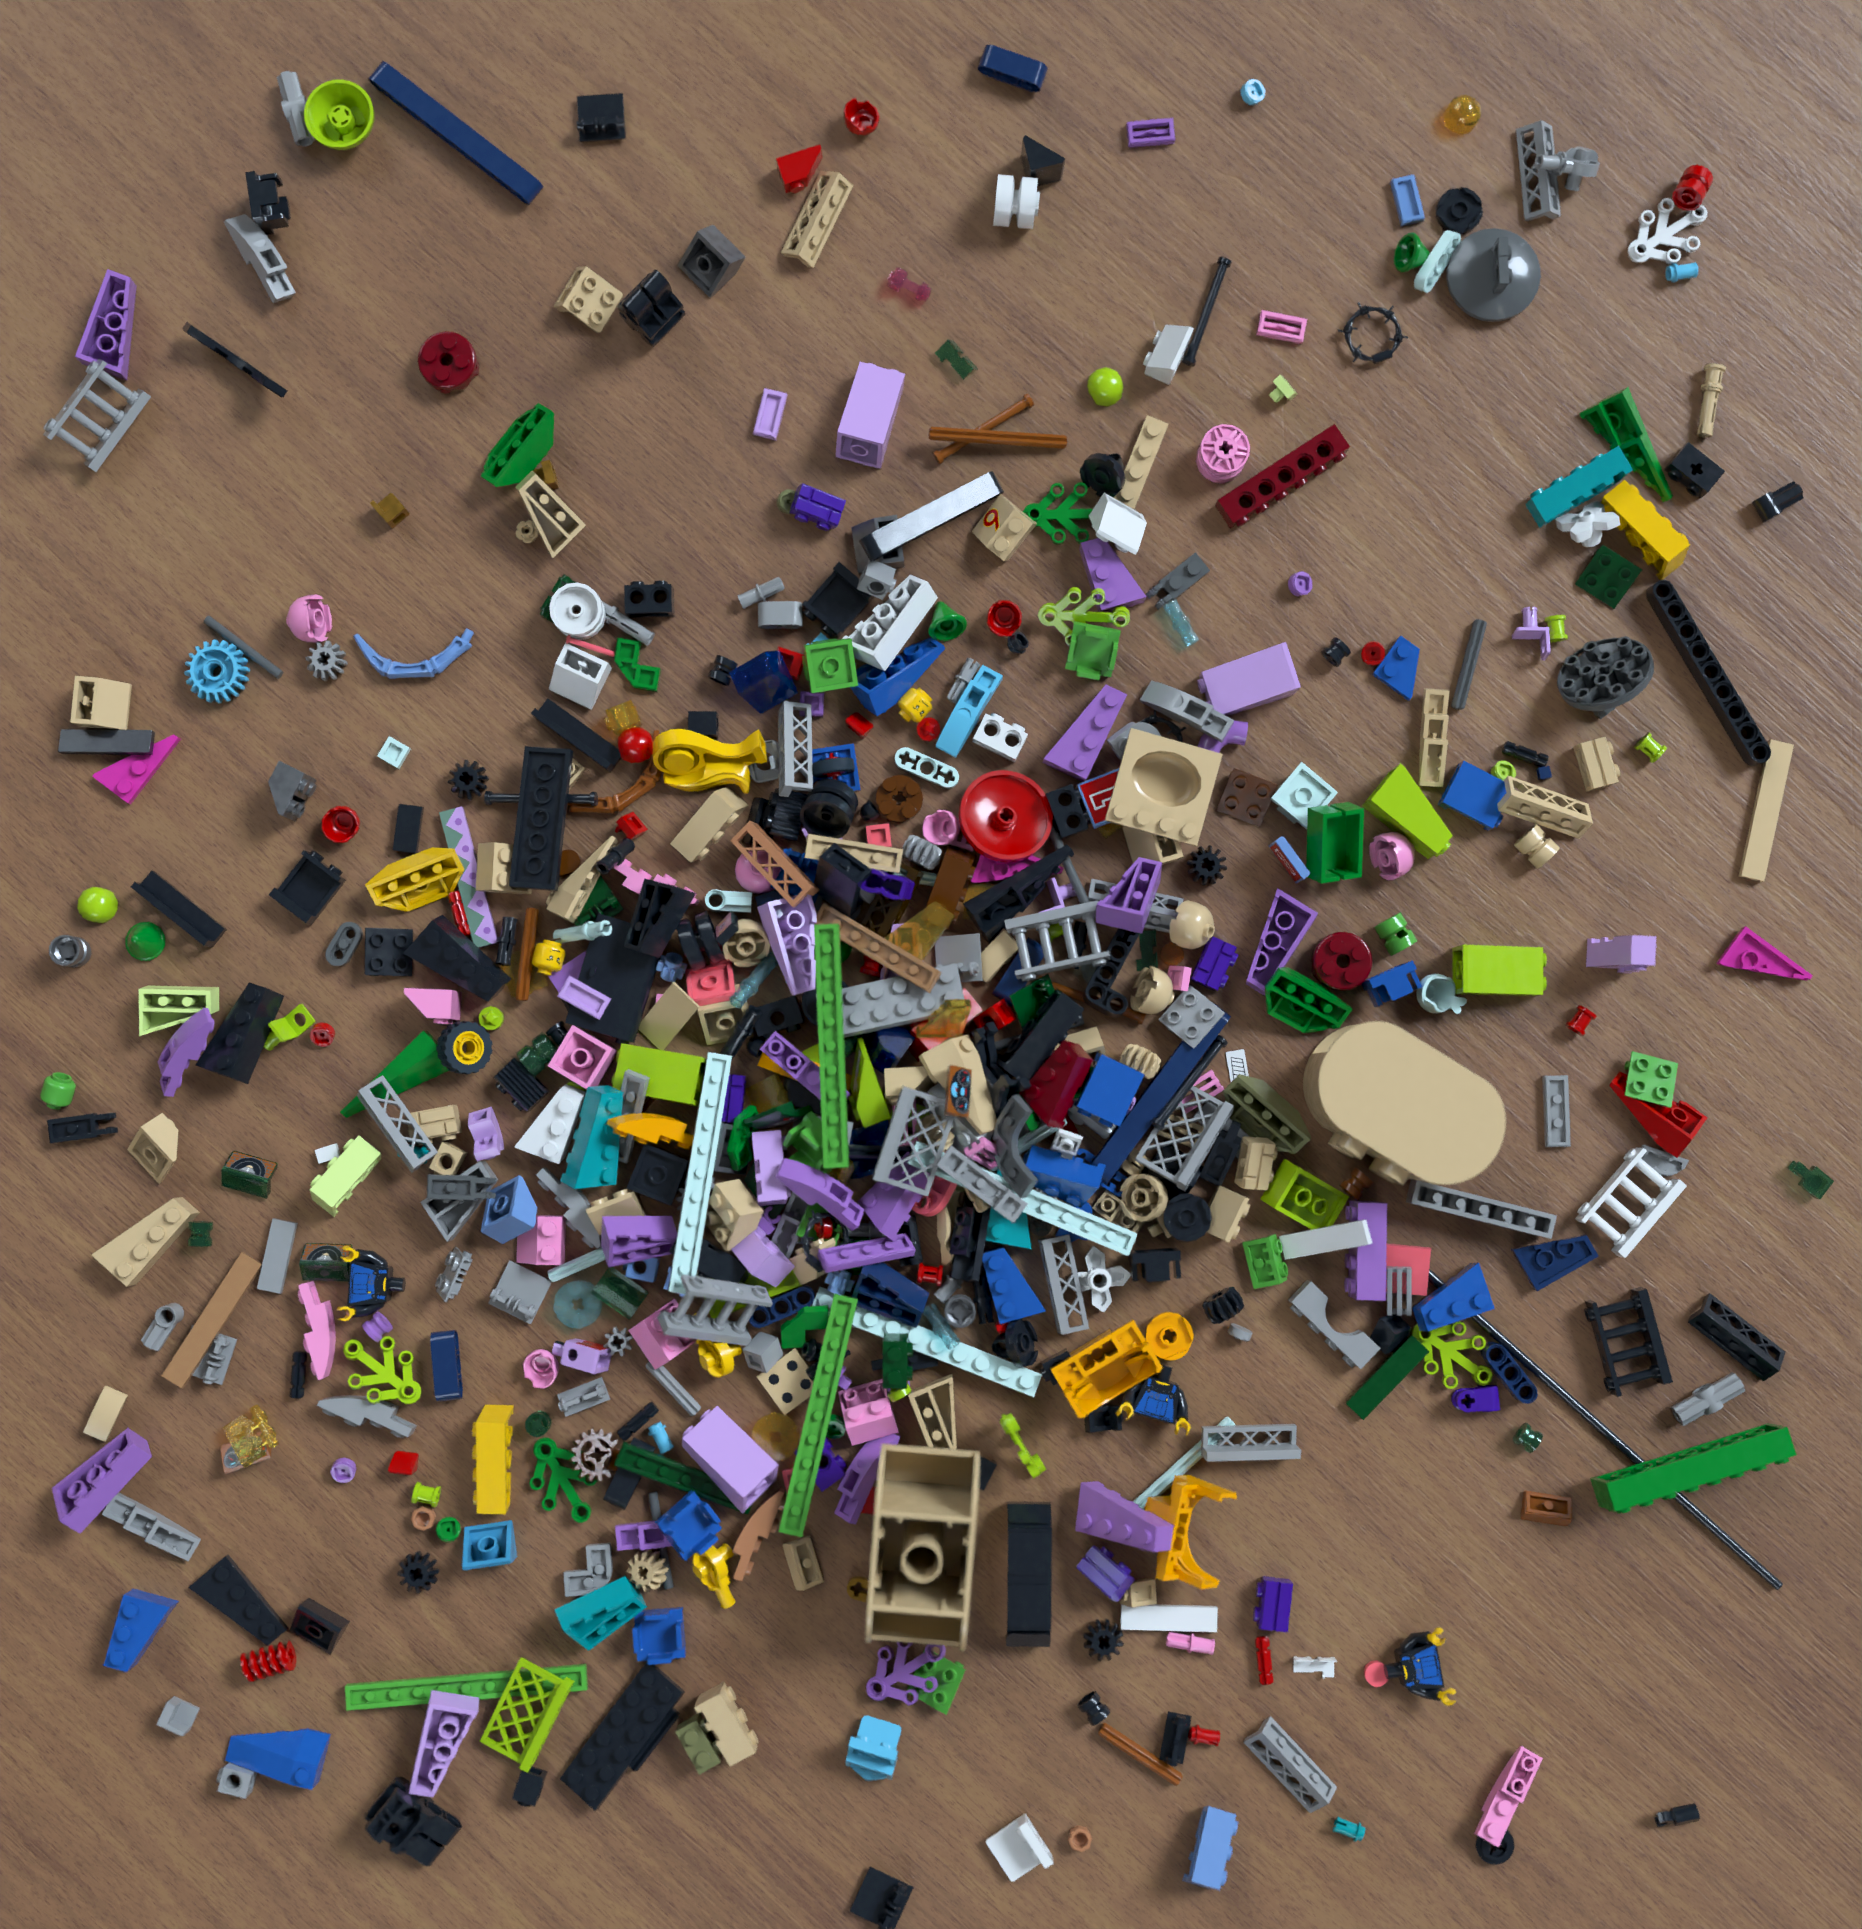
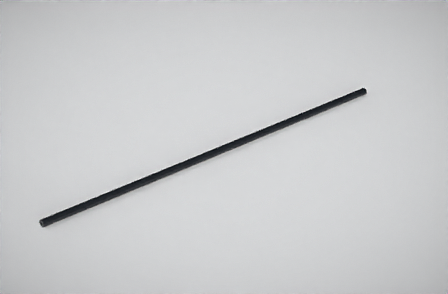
M1429 1269L1428 1281L1437 1289L1440 1288L1445 1282ZM1481 1314L1470 1317L1634 1464L1645 1461ZM1681 1492L1676 1493L1677 1496L1673 1498L1774 1589L1779 1590L1782 1587L1783 1583L1687 1497Z

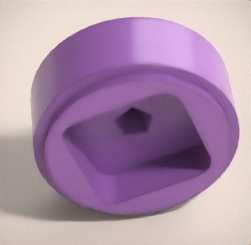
M1306 572L1294 573L1288 581L1289 590L1295 596L1308 594L1313 585L1311 577Z
M348 1458L337 1459L331 1468L332 1478L340 1483L350 1482L356 1473L355 1463Z

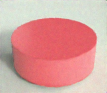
M1375 1660L1365 1666L1364 1677L1370 1685L1381 1687L1387 1683L1388 1679L1385 1676L1384 1664Z

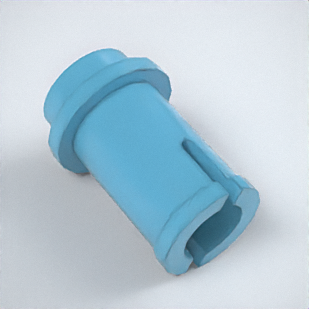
M1696 262L1682 265L1672 263L1666 268V279L1671 282H1677L1678 279L1695 278L1698 275V265Z
M661 1421L648 1427L650 1431L648 1434L649 1436L652 1435L660 1454L671 1450L674 1445L664 1429L666 1425H662Z

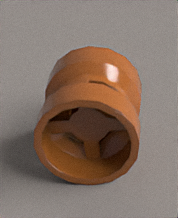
M1354 1168L1350 1173L1351 1179L1344 1180L1339 1186L1353 1199L1358 1201L1363 1196V1188L1369 1189L1373 1182L1360 1170Z

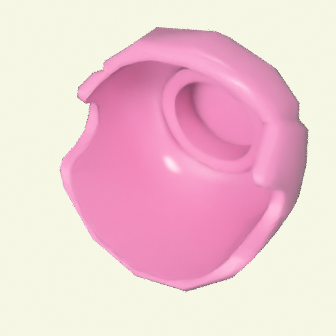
M937 810L936 813L927 815L922 825L923 837L934 845L945 846L957 839L960 832L958 818L953 812L946 810Z
M534 1350L524 1360V1377L532 1381L534 1388L545 1389L553 1384L559 1373L558 1360L548 1350Z

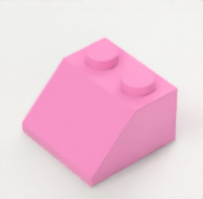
M404 988V994L426 1018L434 1019L433 1023L449 1025L453 1024V1020H460L462 992Z
M572 1025L548 1067L587 1089L588 1087L599 1085L618 1051Z
M536 1215L534 1228L517 1236V1263L534 1265L564 1264L566 1218L563 1215Z

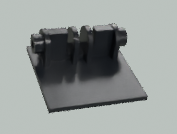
M623 93L577 96V130L579 131L580 142L626 139Z
M365 928L364 975L412 976V958L403 953L413 943V929Z
M870 1866L850 1912L879 1925L878 1929H895L914 1887Z

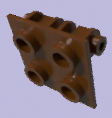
M1233 768L1216 810L1260 827L1271 803L1270 798L1274 795L1278 784Z

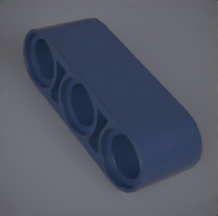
M994 45L985 46L977 67L978 71L985 76L1031 92H1040L1048 71V67L1038 60Z
M1028 937L1026 943L1031 967H1035L1040 964L1044 957L1042 945ZM1019 952L992 993L998 999H1004L1011 1007L1013 1005L1009 995L1025 987L1028 982L1017 979L1015 975L1016 970L1022 969Z
M803 1285L771 1299L773 1303L771 1307L758 1305L755 1311L762 1310L765 1312L766 1320L764 1322H757L754 1319V1313L749 1322L756 1328H762L797 1313L803 1307L811 1306L815 1299V1293L811 1287ZM807 1291L810 1294V1301L801 1303L797 1298L798 1292ZM780 1300L787 1302L788 1311L784 1313L777 1311L776 1302Z
M457 1330L432 1332L430 1345L436 1401L460 1400L463 1397V1385Z
M1487 1342L1480 1351L1482 1359L1516 1400L1525 1404L1534 1402L1538 1395L1536 1386L1502 1345L1495 1342ZM1497 1348L1499 1351L1498 1357L1491 1360L1489 1352L1491 1349ZM1512 1366L1513 1375L1510 1378H1505V1369ZM1527 1385L1528 1394L1525 1397H1520L1519 1391L1521 1387Z

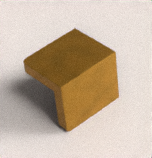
M550 460L542 461V467L534 469L533 472L551 490L558 489L559 485L552 462Z
M389 493L378 504L374 500L370 502L392 529L410 515L393 493Z

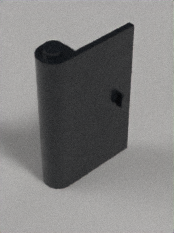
M598 913L596 922L609 921L610 924L604 925V927L611 925L612 932L608 936H599L589 942L578 980L611 998V1001L600 1020L570 1004L565 1023L615 1037L616 1043L629 1045L630 1042L635 1043L660 958L625 948L624 944L631 923Z

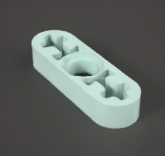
M1450 230L1443 233L1417 273L1414 281L1415 289L1428 293L1433 288L1448 265L1452 253L1461 241L1459 233Z
M906 747L899 749L895 754L896 765L906 772L946 789H951L958 784V771L947 764ZM909 753L911 760L916 761V757L921 759L916 765V770H913L911 768L914 764L906 762L905 765L901 764L902 760L899 756ZM922 763H932L934 766L933 772L928 775L923 774L920 771ZM940 766L942 767L941 773L948 774V772H952V777L955 780L949 781L947 784L944 782V777L938 775L937 780L933 777L937 773V767Z

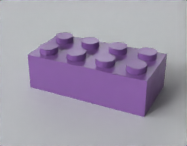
M1349 1201V1206H1346L1345 1209L1346 1220L1355 1222L1366 1219L1372 1243L1349 1248V1254H1345V1268H1348V1278H1345L1344 1281L1345 1292H1348V1296L1356 1300L1386 1301L1387 1203L1379 1201Z

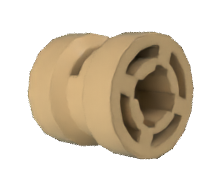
M1133 1148L1128 1158L1120 1166L1131 1176L1142 1174L1141 1171L1145 1167L1135 1161L1140 1152ZM1145 1155L1143 1156L1144 1159L1151 1162V1160L1148 1157H1146Z

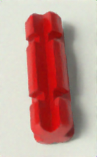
M460 891L450 892L447 896L449 903H452L450 907L455 925H458L457 928L465 936H469L471 933L467 924L464 906L461 902Z
M1258 1636L1255 1638V1646L1258 1649L1256 1651L1258 1671L1261 1672V1674H1258L1259 1683L1261 1685H1270L1274 1681L1273 1673L1270 1672L1272 1670L1271 1652L1268 1649L1270 1642L1268 1636Z

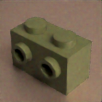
M697 1713L678 1724L675 1733L700 1775L719 1764L723 1754L718 1748L711 1730L708 1731L705 1726L707 1720L703 1719L700 1713Z

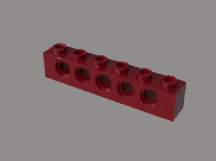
M1333 424L1218 499L1215 507L1230 529L1235 525L1239 528L1250 520L1249 516L1255 512L1259 515L1269 508L1268 504L1276 500L1279 502L1289 495L1287 491L1294 487L1297 490L1308 482L1307 478L1315 475L1317 477L1328 469L1326 466L1330 463L1338 464L1347 457L1346 453L1350 446L1337 426ZM1317 449H1324L1328 456H1319ZM1297 462H1305L1308 465V469H1300ZM1278 475H1287L1289 482H1281L1278 479ZM1266 487L1270 494L1262 495L1258 488ZM1239 500H1248L1250 503V507H1241L1239 504Z

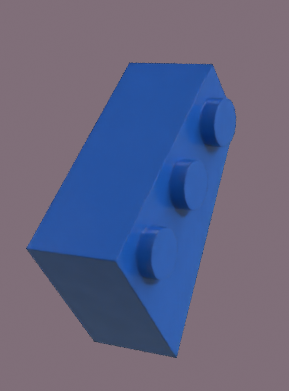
M1032 1145L1025 1153L1023 1162L1038 1179L1034 1186L1035 1188L1079 1208L1099 1189L1105 1164L1098 1163L1097 1167L1083 1163L1084 1159L1076 1157L1075 1161L1061 1157L1062 1153Z
M1003 1246L983 1252L982 1261L1000 1324L1046 1311Z
M1478 1262L1469 1263L1462 1271L1447 1280L1444 1285L1434 1290L1412 1309L1419 1330L1430 1331L1495 1308Z

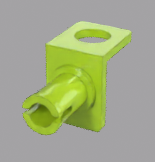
M299 1004L284 1018L268 1023L272 1031L267 1037L264 1048L271 1051L280 1042L298 1038L315 1023V1019L303 1004ZM297 1013H302L306 1018L303 1026H299L295 1022V1015Z

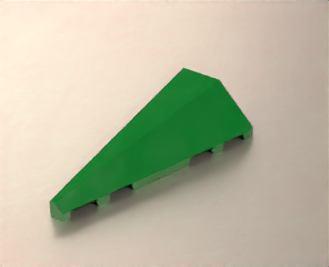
M1629 387L1602 399L1579 413L1580 417L1586 419L1594 427L1593 430L1597 434H1601L1610 444L1609 447L1611 449L1617 446L1620 447L1633 472H1637L1645 480V484L1648 487H1652L1660 495L1662 502L1673 497Z
M423 1030L371 1082L383 1075L398 1095L449 1070L438 1059V1051L436 1050L438 1042L428 1031ZM381 1083L370 1090L375 1098H386L387 1091ZM356 1096L340 1113L348 1118L366 1108Z

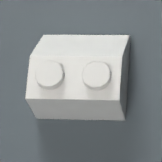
M1165 325L1163 332L1158 330L1152 343L1156 347L1153 353L1148 351L1143 365L1146 366L1144 374L1170 385L1189 344L1194 328Z

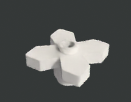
M1598 501L1584 506L1583 511L1579 514L1567 513L1555 519L1559 530L1562 532L1570 531L1571 539L1577 543L1581 542L1584 547L1598 545L1601 542L1602 530H1610L1620 525L1619 516L1614 512H1605L1604 505Z
M1092 1246L1085 1255L1088 1272L1077 1273L1081 1292L1091 1289V1304L1100 1311L1105 1312L1112 1302L1109 1287L1124 1286L1131 1273L1120 1265L1106 1269L1105 1254ZM1097 1274L1102 1276L1100 1283H1095L1093 1280Z

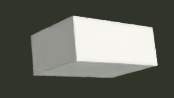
M337 1143L315 1150L319 1164L330 1161L335 1156L339 1158L341 1155Z

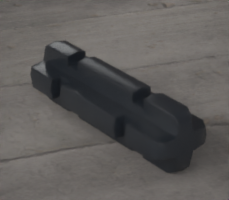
M1510 741L1505 742L1502 748L1503 754L1508 756L1514 755L1513 758L1530 764L1535 763L1534 765L1538 767H1545L1548 762V755L1543 753L1537 754L1535 750L1521 745L1516 746L1515 743Z
M295 1351L292 1355V1362L294 1364L291 1369L290 1384L292 1388H290V1398L300 1399L304 1396V1388L302 1387L305 1384L306 1374L304 1362L307 1361V1353L304 1351Z
M653 1402L647 1404L644 1410L638 1412L626 1423V1426L624 1425L618 1430L617 1434L623 1441H627L633 1435V1432H637L650 1420V1417L652 1418L659 1412L658 1407Z

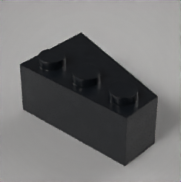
M704 1238L702 1239L697 1267L699 1273L697 1276L744 1284L750 1272L743 1263L710 1244ZM676 1240L669 1250L672 1255L675 1252Z

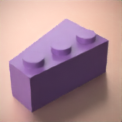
M1096 538L1081 543L1079 551L1091 590L1100 588L1105 592V601L1100 605H1096L1098 612H1112L1118 606L1128 608L1144 603L1146 595L1108 542ZM1100 594L1094 595L1096 599L1102 598Z
M1139 857L1122 875L1121 881L1109 890V894L1104 900H1100L1097 903L1096 923L1142 934L1161 881L1162 862Z
M907 1152L901 1160L910 1156V1153ZM907 1161L903 1162L909 1175L920 1170L907 1164ZM901 1164L891 1169L888 1178L898 1181L906 1177ZM924 1171L911 1178L915 1187L925 1189L928 1179ZM906 1180V1181L903 1182V1183H906V1184L911 1185L910 1182H909V1180ZM878 1181L858 1203L877 1229L896 1242L899 1237L897 1232L904 1221L908 1222L911 1217L909 1212L915 1202H920L923 1195Z
M602 1216L601 1247L608 1267L671 1254L669 1250L677 1239V1231L672 1216Z

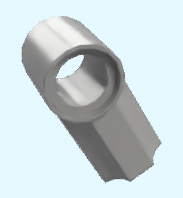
M170 1303L156 1311L153 1322L141 1339L143 1345L156 1351L161 1350L177 1323L184 1317V1310L180 1304ZM167 1309L173 1313L172 1321L166 1316Z

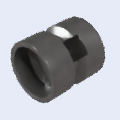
M60 935L51 942L49 955L56 964L61 966L81 967L90 960L91 947L85 939L80 937Z
M963 1294L953 1295L945 1304V1317L952 1326L964 1328L975 1319V1306L968 1296Z

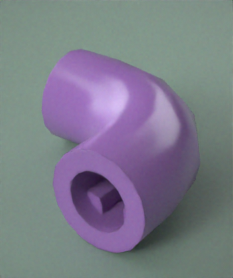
M1234 721L1222 743L1204 733L1197 747L1220 753L1223 746L1227 744L1245 745L1248 722Z

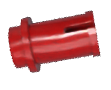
M1196 1724L1195 1726H1190L1188 1740L1192 1741L1194 1745L1203 1743L1217 1747L1220 1742V1731L1200 1728Z

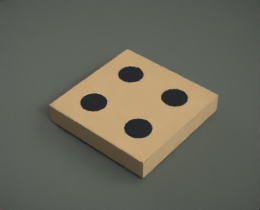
M796 1348L780 1358L767 1373L761 1372L757 1375L758 1380L784 1415L811 1396L814 1383L806 1374V1369L809 1365Z

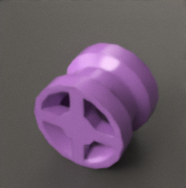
M378 1311L373 1314V1318L370 1321H365L362 1324L365 1332L376 1342L382 1339V1335L385 1332H390L393 1329L389 1320Z

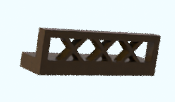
M901 862L900 867L908 871L906 877L915 883L911 895L912 898L924 873ZM876 894L861 925L867 927L868 923H870L871 927H868L869 930L889 941L892 925L899 924L910 900L894 899L893 902L885 904L883 894ZM882 909L885 919L881 924L874 925L872 916L875 911Z

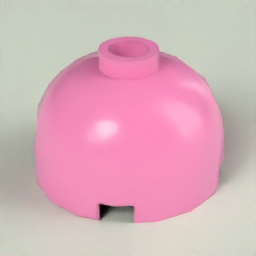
M317 594L296 599L291 604L286 618L291 632L298 639L305 642L315 643L327 640L328 637H325L326 632L331 631L332 628L330 609L328 605H323L320 600L323 597Z
M1387 832L1373 838L1374 842L1369 845V855L1374 868L1379 866L1383 872L1379 874L1382 878L1395 880L1405 875L1412 868L1415 860V849L1413 844L1404 835L1398 832Z
M757 851V861L759 864H768L769 854L766 851ZM741 854L735 867L736 879L741 887L754 894H764L773 890L768 880ZM773 867L774 879L777 878L781 870L780 867Z

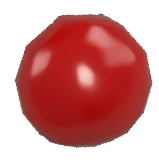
M853 98L845 104L843 116L845 125L851 133L869 135L877 129L880 116L877 108L870 104L868 100L859 102L856 98Z
M999 600L989 608L986 622L991 632L997 636L1008 637L1020 627L1022 613L1018 605L1012 601Z
M642 727L626 729L618 737L617 744L621 758L627 762L640 763L649 759L653 754L652 736L650 732Z
M335 806L323 816L321 830L325 837L332 842L345 843L358 833L360 818L356 811L348 806Z

